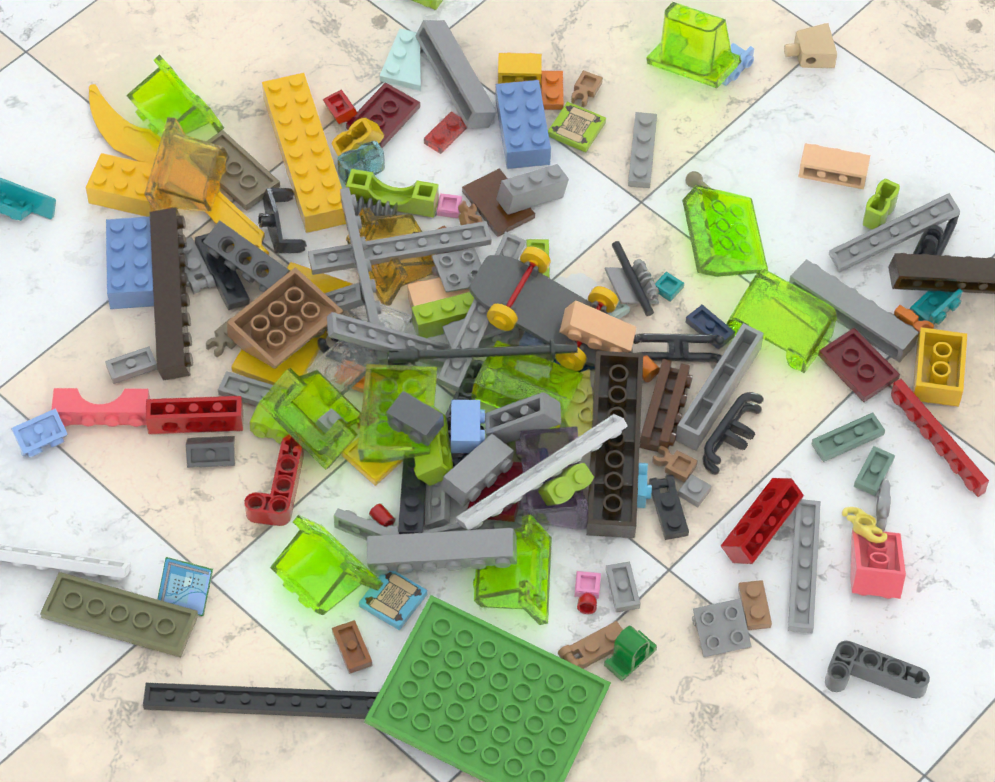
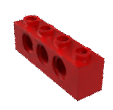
M242 396L146 399L145 419L148 434L243 431Z
M772 478L721 544V548L732 563L753 564L803 498L804 494L792 478Z

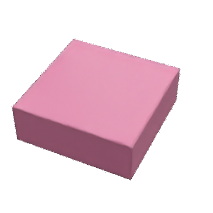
M440 193L437 216L458 218L460 214L458 206L462 202V196Z
M577 571L574 597H580L587 592L592 593L596 599H599L601 573Z

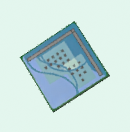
M166 557L157 599L197 610L199 616H204L213 569Z

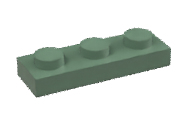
M872 412L812 439L811 445L821 460L825 462L883 436L885 429Z

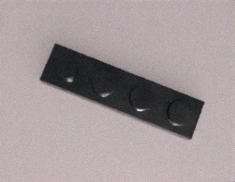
M208 234L195 237V244L210 274L213 276L215 285L227 309L232 310L249 305L250 298L236 270L233 271L224 264L226 260L221 256L216 259L207 252L208 247L203 241Z
M403 457L399 534L423 533L426 483L417 478L414 471L416 466L415 458Z

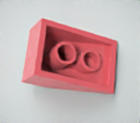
M852 528L850 571L852 593L862 596L873 595L882 596L887 599H901L906 577L901 533L883 532L887 534V540L883 543H873L855 533Z

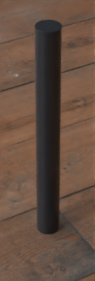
M615 241L612 243V248L645 315L651 316L654 313L651 304L620 241Z

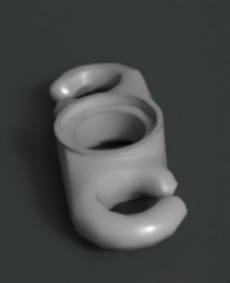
M883 479L876 505L877 527L882 530V533L885 531L891 505L890 483L888 479Z

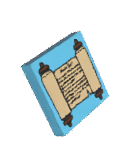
M389 571L387 574L380 575L359 601V607L400 631L427 596V590L396 571Z

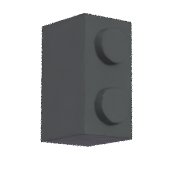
M404 391L401 392L386 412L389 426L397 432H404L417 444L422 443L429 446L444 426L442 413Z

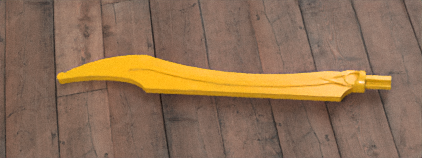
M91 84L89 86V103L94 122L103 138L114 150L139 162L164 167L166 179L198 204L215 224L220 220L269 255V251L262 246L265 233L156 132L152 129L137 127L125 120L108 104L97 85ZM247 257L246 259L251 262L252 257Z

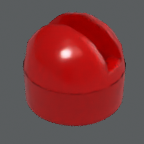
M586 592L582 594L577 603L578 611L583 614L594 613L597 610L596 597L592 593Z

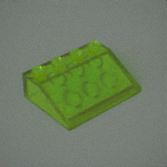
M695 185L683 198L682 202L697 273L715 277L766 273L768 266L752 198Z
M497 340L493 347H507L511 345ZM536 355L487 357L474 382L471 398L496 408H501L544 392L560 402L561 424L549 428L559 432L584 374L567 369L562 365Z
M366 364L358 441L360 462L386 463L430 454L431 443L429 446L422 443L417 444L404 432L393 430L388 424L386 412L402 391L434 408L437 367Z

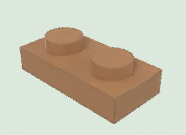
M763 580L740 582L738 590L747 629L771 628L772 621Z

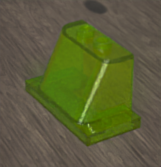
M672 2L665 9L661 42L646 57L647 64L714 88H718L742 62L741 55L731 51L726 19L676 2Z
M160 54L153 60L158 68L126 95L137 108L135 113L143 122L147 119L150 122L147 126L155 135L160 133L168 143L207 124L217 133L224 129V126L211 108L198 94L195 95Z
M291 368L287 369L258 403L325 470L330 468L358 436L355 430L367 419L318 370L298 376ZM332 408L342 418L338 419L325 433L315 423Z
M297 515L293 520V523L300 530L270 567L284 581L282 585L291 593L295 592L299 596L298 601L307 608L311 607L316 613L325 615L361 585L378 591L384 584L323 525L301 515Z
M532 515L522 516V527L514 529L517 536V564H511L507 568H499L493 565L486 566L483 569H476L475 578L473 579L474 602L482 608L524 609L539 625L548 624L552 537Z

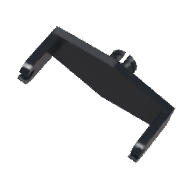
M266 188L263 196L265 214L259 213L258 215L259 227L268 228L275 253H301L307 247L305 240L283 239L279 213L275 202L291 201L295 195L291 188Z

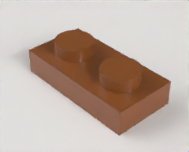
M355 620L332 628V634L349 674L373 666Z

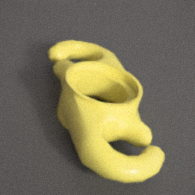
M846 507L842 510V516H847V520L852 522L855 533L873 543H883L887 540V534H882V530L876 526V519L857 507Z

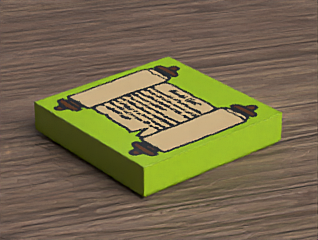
M567 101L549 128L548 134L550 138L587 152L605 125L606 117Z

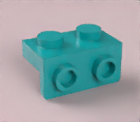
M960 288L955 293L927 291L910 307V310L919 316V321H930L933 325L935 323L939 325L946 318V313L949 310L955 311L961 304L960 297L963 291Z

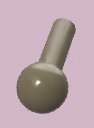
M691 171L687 174L685 181L689 187L698 188L712 200L718 197V193L703 182V177L699 172Z

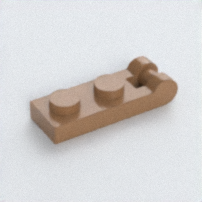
M615 621L571 645L562 647L558 651V655L560 658L584 669L613 653L614 642L623 629ZM579 654L581 658L576 659L574 655Z

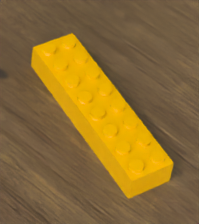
M300 73L263 81V99L291 188L295 194L294 197L305 232L309 233L346 224L340 199V189H342L305 74Z

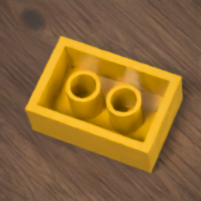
M101 153L85 188L89 204L149 217L150 212L156 210L167 181L164 167Z
M921 327L916 346L913 392L921 402L959 407L964 390L967 333Z

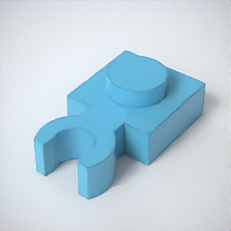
M639 463L637 508H645L646 499H651L652 485H647L648 463Z

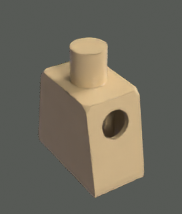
M829 23L798 30L795 34L794 43L784 45L785 56H797L799 65L802 68H835L837 51Z

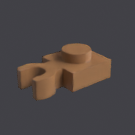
M583 70L574 85L571 103L574 104L576 99H582L581 107H585L588 103V96L595 97L602 85L603 77Z
M463 200L458 206V210L461 213L458 216L460 225L482 222L481 216L475 213L477 211L476 205L472 204L468 207L466 201Z
M660 446L658 453L664 457L660 458L654 455L652 459L655 465L666 466L665 473L673 474L675 478L683 482L692 474L698 460L678 450L672 455L664 446Z

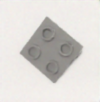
M475 248L432 255L435 264L432 267L433 275L440 277L445 292L469 289V285L481 267V262Z
M641 259L635 260L632 268L650 304H659L657 299L659 290L646 267V263ZM605 267L607 276L620 303L640 304L623 268Z
M741 598L693 608L694 616H692L693 625L697 626L703 657L752 647Z

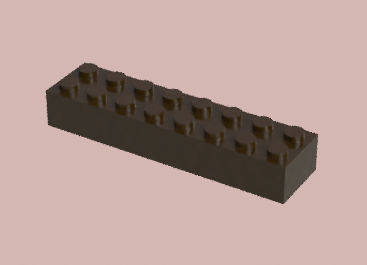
M596 351L592 428L613 414L624 418L628 427L623 429L619 436L612 439L609 438L603 442L599 449L590 451V472L594 479L589 484L586 535L635 538L643 353Z

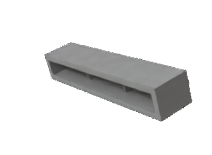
M423 20L415 36L467 128H489L497 111L445 20Z
M806 259L790 276L788 290L847 329L855 328L870 344L899 363L916 345L919 332L911 325L905 324L891 312L885 311L874 301L859 294L856 289L850 288L836 276L822 270L819 265Z
M744 323L742 324L679 422L676 441L697 451L761 350L763 332Z
M513 528L367 536V565L371 572L379 575L387 574L389 571L411 573L413 570L422 569L426 572H434L439 568L456 571L460 570L461 567L483 569L486 566L495 565L499 568H507L511 564H517V536Z

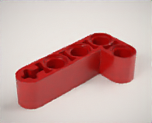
M289 434L282 439L271 493L253 492L246 496L244 505L246 517L250 522L274 526H284L290 522L304 459L303 441L298 435ZM279 509L284 510V511H282V512H276V510H279Z

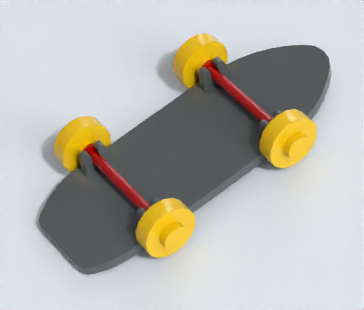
M526 247L520 256V261L503 255L487 256L469 285V291L479 304L489 310L487 312L488 321L496 328L504 331H510L517 326L550 345V339H554V344H577L578 353L556 354L557 361L563 367L573 371H580L585 364L595 367L596 351L601 350L592 349L585 343L571 340L566 335L559 333L564 311L574 301H579L606 314L612 313L619 302L616 294L608 288L596 286L592 288L588 295V300L548 278L542 273H545L550 266V257L537 247Z

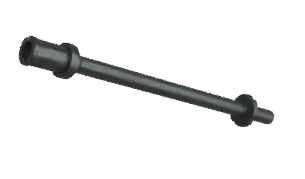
M550 339V345L437 350H419L415 346H410V348L389 349V364L410 363L415 365V362L425 359L550 354V358L554 360L555 354L578 353L577 344H554V339Z

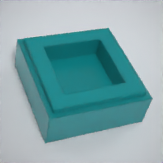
M667 271L655 283L659 290L658 294L670 302L684 288V282Z

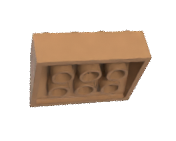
M295 267L227 321V334L243 351L276 369L327 327V316L331 312L342 315L343 310Z

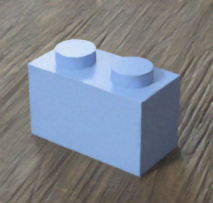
M480 400L451 401V453H471L485 440V430H480V424H485V409H480Z

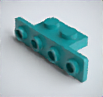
M0 178L1 214L20 221L32 212L48 219L54 217L55 198Z

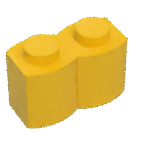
M361 118L355 121L348 131L338 134L331 144L339 157L351 162L361 158L367 149L378 145L384 138V134L377 123L367 118Z

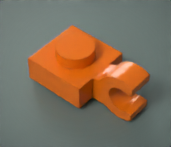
M899 305L894 311L896 318L905 324L911 325L919 333L921 327L934 328L930 321H918L919 316L902 305Z

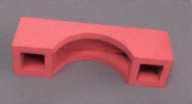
M54 388L51 410L56 408L64 426L107 425L113 427L117 425H131L138 427L147 425L145 419L146 399H150L148 389H124L122 394L110 403L93 404L83 399L77 388Z

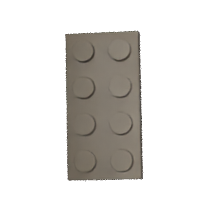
M224 130L189 153V159L246 211L263 199L266 188L280 187V181Z

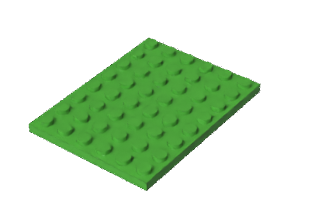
M430 595L369 710L364 723L483 782H564L611 682Z

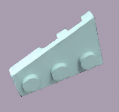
M399 29L380 73L381 82L421 91L420 44L415 36L417 32Z

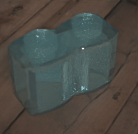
M377 141L367 142L357 150L346 151L337 158L338 175L345 185L347 184L351 169L373 172L374 175L381 173L385 169L384 151Z

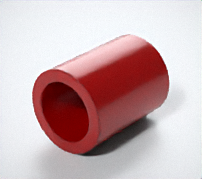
M381 503L375 505L369 512L371 518L384 527L393 526L396 521L393 515Z

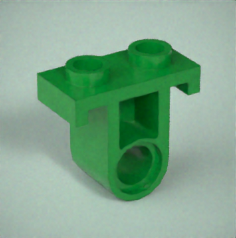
M629 625L617 636L614 642L613 656L605 660L604 666L623 681L657 650V645L640 630L637 631Z

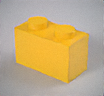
M499 53L498 84L539 80L541 88L542 54Z

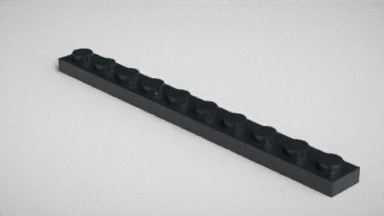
M146 682L143 708L144 710L365 719L379 692Z

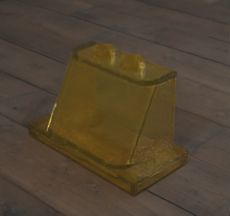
M168 117L144 193L154 211L176 207L177 209L211 212L216 194L220 191V180L226 170L225 163L228 153L222 146L187 136L177 119Z
M362 208L359 213L362 224L359 234L360 237H365V241L422 232L412 214L374 216L370 208ZM348 234L346 237V241L348 244H351ZM432 255L404 260L391 258L389 262L371 265L372 271L368 273L369 278L375 280L376 295L383 306H391L402 286L433 275L432 267L435 264Z

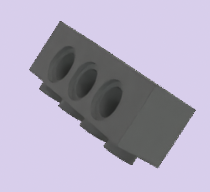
M220 220L203 241L208 247L207 252L216 259L221 256L226 260L224 264L231 270L239 269L243 272L241 276L252 284L255 281L260 284L259 289L263 293L290 272L289 269ZM234 244V249L231 252H226L227 247ZM247 257H252L249 264L243 265ZM269 269L268 275L261 277L262 271Z

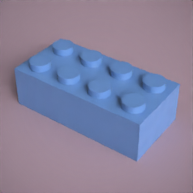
M539 80L496 84L495 101L506 168L550 165L551 146Z
M150 216L106 219L107 296L110 309L154 306Z

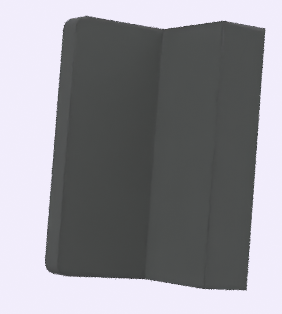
M235 436L187 438V468L235 466Z

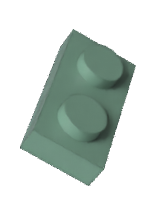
M873 446L853 487L876 496L883 479H885L895 459V455Z

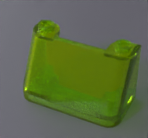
M761 269L752 279L728 319L727 325L735 331V335L743 323L763 332L764 340L786 351V360L791 368L805 373L818 356L819 350L825 347L832 338L837 313L826 302L770 271Z

